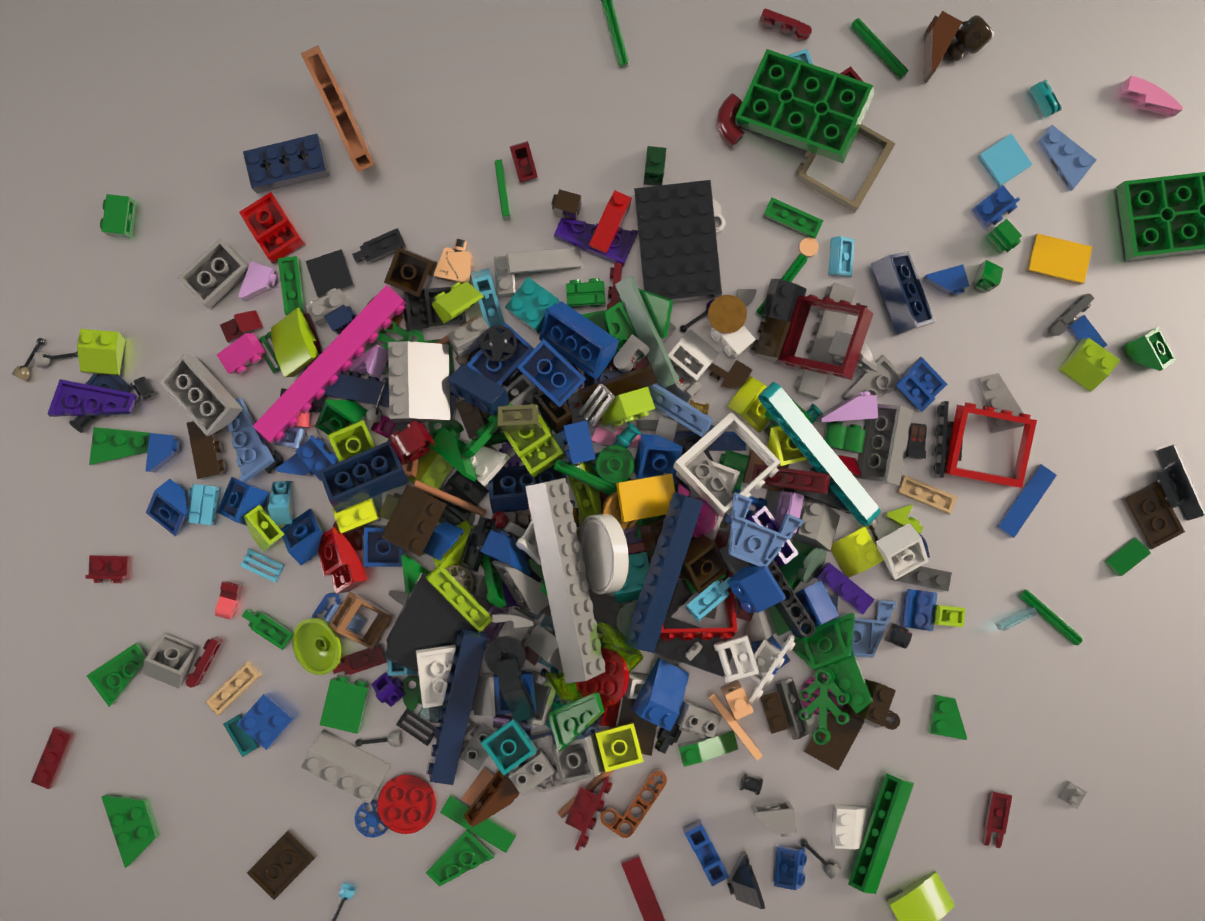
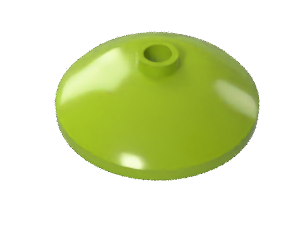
M308 618L296 626L292 636V647L299 664L306 671L315 675H325L332 672L338 666L341 659V643L337 633L326 621L319 618Z

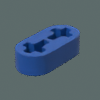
M336 593L326 594L314 611L312 618H319L317 614H322L326 610L327 612L324 615L326 619L334 606L333 604L330 608H327L330 603L328 598L335 597V602L341 604L342 599L340 595Z

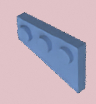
M1053 125L1048 128L1038 141L1050 160H1053L1058 167L1060 175L1064 176L1068 182V187L1071 191L1097 160Z

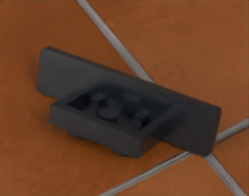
M943 401L937 407L939 424L936 425L938 443L935 444L934 453L937 455V461L933 465V473L936 474L935 478H944L945 459L953 422L948 421L949 401ZM962 445L958 461L962 459Z
M1173 444L1158 449L1156 453L1163 469L1156 473L1157 481L1163 487L1166 501L1171 505V508L1180 506L1187 521L1204 516L1205 511L1176 446Z

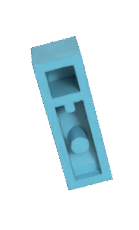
M486 268L472 272L471 277L474 288L483 295L479 305L485 322L489 328L497 325L503 326L505 322L490 269Z

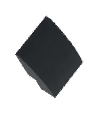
M450 287L424 289L420 297L408 292H404L401 295L402 299L406 302L403 312L407 331L415 329L426 331L463 325L467 322L466 314L464 311L444 324L431 305L436 301L435 296L442 292L447 294L452 291Z

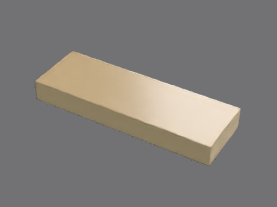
M903 475L896 492L949 515L957 500L955 495L906 475Z
M249 661L246 662L205 703L219 716L261 674Z

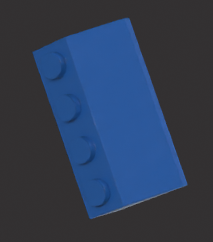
M562 301L546 309L539 340L542 341L544 339L560 355L594 379H597L614 358L619 340Z

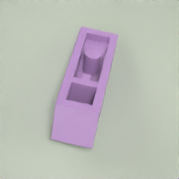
M870 391L859 392V396H852L818 416L816 422L878 418L877 395H870Z

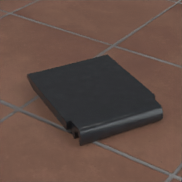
M424 572L421 573L386 639V652L382 653L383 658L418 672L416 650L449 645L456 646V638L458 634L461 635L462 628L477 631L426 579L428 574ZM471 594L489 613L493 604Z

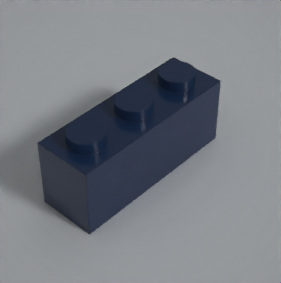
M464 364L448 378L449 389L455 396L459 395L467 403L479 407L484 413L495 416L498 413V407L505 406L509 402L506 388Z

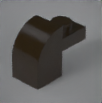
M736 360L729 372L714 363L710 365L707 372L710 373L709 377L712 379L723 381L719 388L735 390L746 382L753 369Z

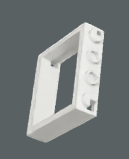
M732 412L683 454L673 467L721 517H724L726 514L729 516L732 514L733 499L723 506L686 468L691 461L727 429L731 428L768 465L759 476L739 493L750 498V492L754 488L758 490L765 484V478L768 476L772 478L779 471L777 467L781 463Z

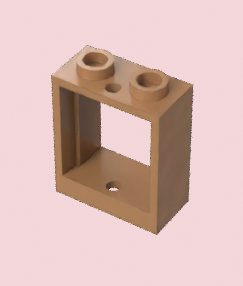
M349 592L329 625L335 632L373 649L379 642L384 630L390 625L393 616L385 609ZM360 605L378 613L364 636L347 628Z

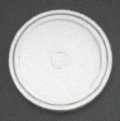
M590 515L583 521L578 536V541L581 545L582 561L585 564L586 580L589 583V588L596 594L614 593L623 587L628 574L629 557L626 538L619 522L612 515Z

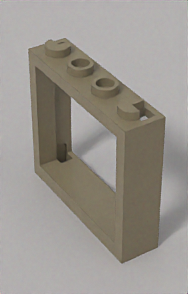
M863 124L860 125L856 135L881 148L882 152L853 201L806 175L817 154L807 151L805 155L808 157L805 164L801 162L796 170L799 173L796 180L854 213L861 205L896 144Z

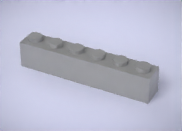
M834 282L831 287H827L824 297L831 298L834 302L845 300L852 304L856 289ZM820 309L818 313L821 316L820 321L815 323L812 332L815 334L813 341L810 340L806 351L809 352L807 359L832 364L834 356L829 354L828 351L835 332L843 331L848 314ZM802 369V376H798L795 383L796 393L816 400L820 399L828 375Z

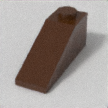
M499 770L464 814V818L471 827L476 826L506 808L519 796L520 792L512 783L508 774L503 775Z

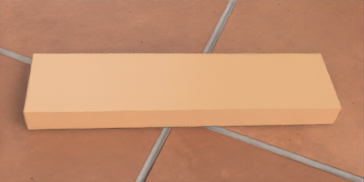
M716 694L710 695L708 697L710 702L755 760L758 761L762 757L761 752Z

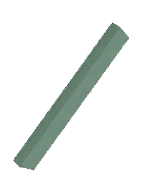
M628 276L616 283L615 286L639 340L650 349L646 356L650 365H652L659 385L665 389L679 382V379L633 276Z

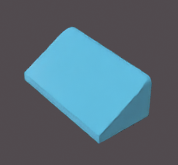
M842 236L831 238L829 275L852 277L855 239Z

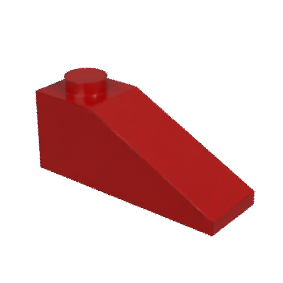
M614 190L589 247L607 254L630 210L632 197Z

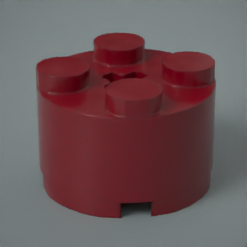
M416 420L409 423L402 432L396 431L390 436V445L402 464H407L405 460L408 459L413 462L430 451L428 447L431 444L433 447L435 446V442L424 424L418 423Z

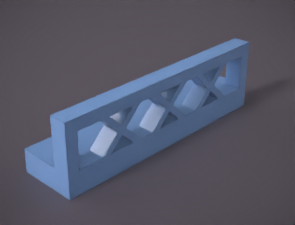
M658 384L647 386L655 408L702 438L714 428L711 425L713 422L712 418Z

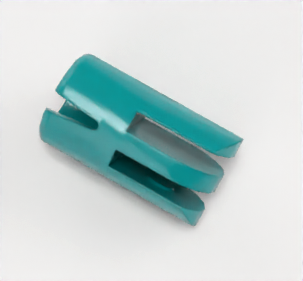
M1043 80V82H1039L1030 88V92L1045 118L1062 110L1047 80Z

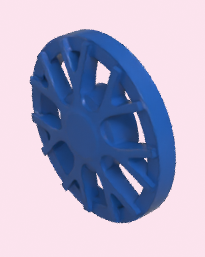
M373 800L370 803L373 811H367L366 805L368 803L365 802L357 809L355 814L356 828L366 837H379L388 830V827L381 821L378 812L375 811L377 805L374 807L373 804H377V800ZM360 811L366 814L365 819L358 817ZM365 821L367 826L361 829L359 824ZM379 823L385 827L383 831L377 828ZM369 827H374V834L368 833Z

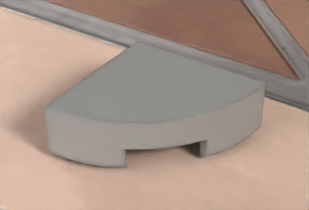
M737 289V297L745 306L749 305L756 295V289Z
M695 642L684 656L691 661L703 646L699 642Z

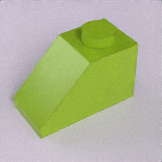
M260 505L244 516L251 537L263 552L276 544L284 536V533Z

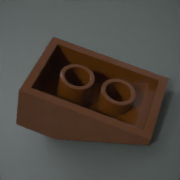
M944 11L939 16H934L925 31L928 34L924 40L923 82L925 83L929 81L962 24L961 20Z

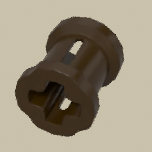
M889 710L887 717H891L893 722L890 723L888 720H885L883 726L894 730L900 725V717Z

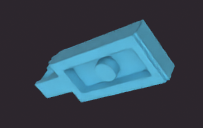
M730 577L723 583L719 581L713 582L685 606L697 622L728 597L730 593L727 590L730 588V585L727 581Z

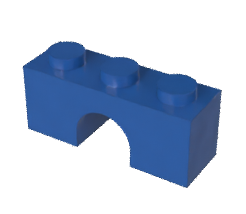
M701 820L684 828V834L696 853L711 886L729 878L728 872Z

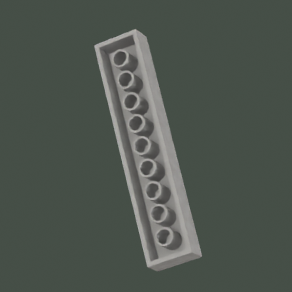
M566 478L525 486L565 683L587 681L605 672V661L602 658L601 642L597 634V622L594 619L593 603L589 595V583L586 580L585 564L582 561L581 545L577 537V525L574 522L573 506L568 493L569 486L566 483Z

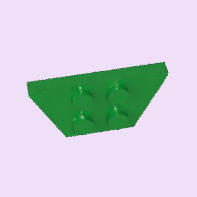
M850 613L815 627V633L810 637L797 638L794 636L793 642L795 646L792 650L815 671L851 657L854 614Z
M106 794L101 796L124 867L126 868L158 837L146 799H131L130 797H116Z

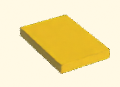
M1037 233L1035 234L1027 271L1084 284L1093 247Z
M673 474L616 483L622 522L667 514L670 500L675 492Z

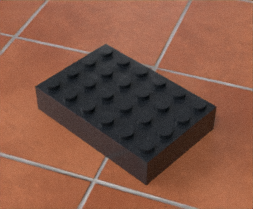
M711 180L634 188L644 290L671 299L673 303L722 296Z

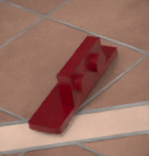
M610 776L605 778L599 794L582 786L577 793L565 821L566 824L582 831L575 847L577 851L582 847L585 848L589 841L588 832L590 829H594L597 822L595 816L598 811L601 812L605 801H603L605 793L609 794L613 785L611 783L612 777Z

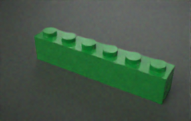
M886 773L848 885L863 893H877L914 786L913 782L900 776Z

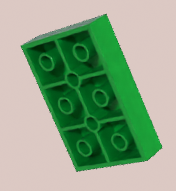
M766 49L735 118L740 127L844 163L874 97V86Z
M1205 172L1129 180L1116 186L1126 261L1205 252Z

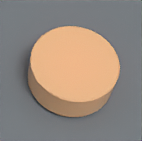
M811 237L804 238L799 244V252L806 257L814 256L819 248L818 242Z

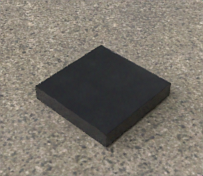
M342 249L305 261L317 297L326 296V293L334 288L344 290L354 286Z

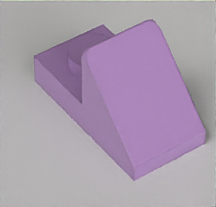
M379 345L374 346L359 358L351 361L350 370L362 376L369 373L377 378H381L388 361V350Z

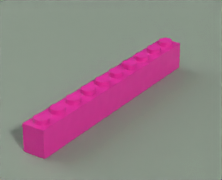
M386 285L262 415L253 427L271 443H275V441L278 443L285 436L284 432L297 424L299 421L297 418L302 413L306 414L311 409V403L315 399L319 400L325 394L324 390L329 385L332 386L339 379L338 375L351 367V361L355 357L359 358L365 352L364 348L368 343L372 344L378 338V333L390 326L392 323L391 319L404 311L406 302Z

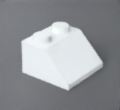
M910 523L876 541L878 550L895 580L929 562L922 538Z
M833 804L831 844L834 848H861L872 816L871 806Z

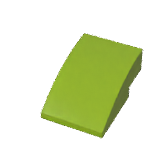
M296 308L271 327L273 349L284 377H295L318 358L319 353L314 345V342L317 340L300 308Z
M539 413L538 422L542 425V429L502 430L518 457L521 458L533 477L554 465L556 460L566 457L565 452Z
M936 871L902 889V893L887 900L897 921H939L955 907Z

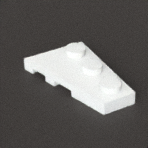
M461 439L462 441L465 442V444H467V443L469 442V441H467V440ZM482 446L470 459L477 480L483 486H486L511 457L505 453Z
M455 645L416 650L423 708L443 705L448 684L447 680L456 650Z

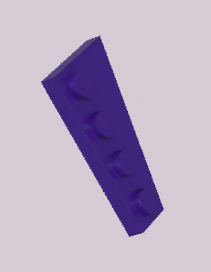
M561 218L554 233L555 238L615 263H621L624 266L637 237L638 230L632 229L630 231L620 227L607 254L589 247L598 226L597 223L594 225L588 224L585 221Z
M60 379L47 414L49 417L131 414L137 396L134 393Z

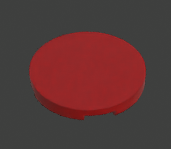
M601 648L602 658L605 661V672L587 681L575 682L577 692L580 693L582 698L593 693H599L603 708H607L618 703L624 696L629 683V671L625 660L619 653L611 649Z
M412 774L399 775L389 780L381 789L377 801L378 814L383 823L390 830L400 834H412L423 829L433 818L436 808V798L430 784L423 778Z

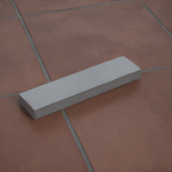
M580 248L506 254L509 274L582 267Z

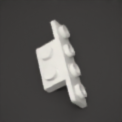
M792 634L781 650L767 640H763L754 653L759 674L749 676L758 682L749 696V703L752 704L754 700H759L763 694L761 689L765 684L769 685L774 677L773 671L775 668L779 669L785 660L783 656L786 652L790 653L795 646Z

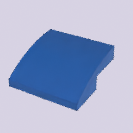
M921 356L896 383V386L921 412L948 385Z

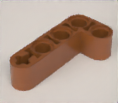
M659 768L653 769L623 813L613 806L604 807L600 814L602 824L622 838L630 837L667 783L665 772ZM661 775L662 781H657L654 789L652 787L655 782L654 776L658 777ZM646 790L651 791L652 797L644 799L641 796L642 793ZM639 807L642 811L639 815H633L631 809ZM607 812H612L614 814V818L612 820H606L604 818V814ZM627 823L631 827L628 831H622L620 825Z

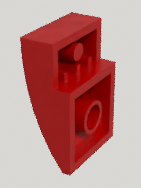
M272 192L239 212L272 264L276 263L278 258H284L305 244Z
M336 527L325 532L321 537L318 549L324 577H332L336 594L350 592L367 581L364 568L349 541Z

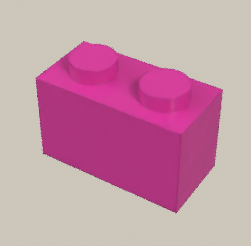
M246 333L219 352L217 357L228 374L240 375L247 370L246 367L248 365L259 362L262 359L261 356L266 351L255 334Z

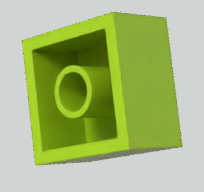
M645 387L616 396L601 416L603 425L617 427L622 425L623 422H633L648 416V411L655 409L649 388Z

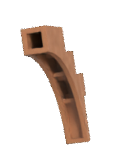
M317 45L302 52L301 56L330 112L357 172L375 165L353 114L319 46Z

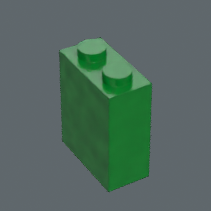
M341 675L330 679L320 725L358 734L361 731L371 686L362 680L348 681V677Z

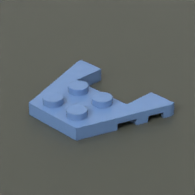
M734 492L728 554L757 566H768L780 552L783 544L790 540L794 535L793 532L798 526L800 527L803 524L804 520L786 513L779 531L776 532L746 520L745 517L753 499Z
M829 595L837 611L838 596ZM878 600L876 620L855 618L852 641L855 656L874 657L884 630L889 623L890 616L895 609L896 601ZM837 616V617H835V618H833V619L827 621L826 623H828V622H830V621H832V620H835V619H837V618H840L841 616Z

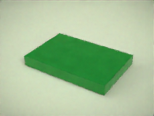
M638 288L659 336L666 338L673 300Z

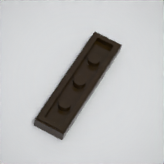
M648 365L579 389L578 394L584 406L599 384H603L616 397L656 384L657 380L652 365Z

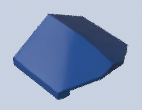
M448 522L436 525L423 553L440 561L443 558L442 555L453 546L461 534L463 535V529Z

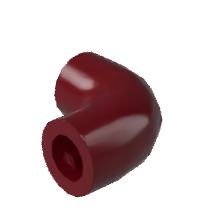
M731 93L718 110L717 125L725 141L734 147L745 135V132L736 124L735 118L742 101L735 94Z

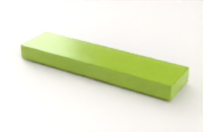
M441 564L426 576V579L479 633L493 621V617Z

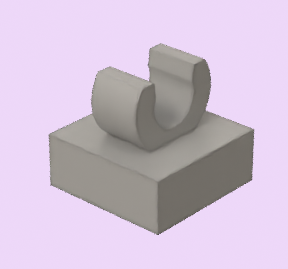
M1068 781L1059 798L1078 809L1087 792Z

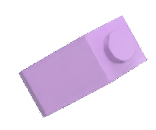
M250 261L238 297L247 301L270 290L277 280L276 271L270 267Z

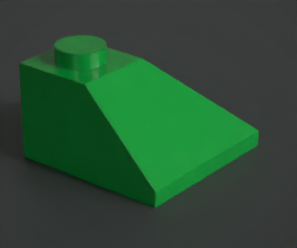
M1159 327L1125 344L1128 356L1134 362L1161 371L1176 361Z
M327 399L315 426L328 435L361 420L365 421L368 410L354 400Z
M411 554L401 555L405 593L410 594L421 573L429 574L431 570Z

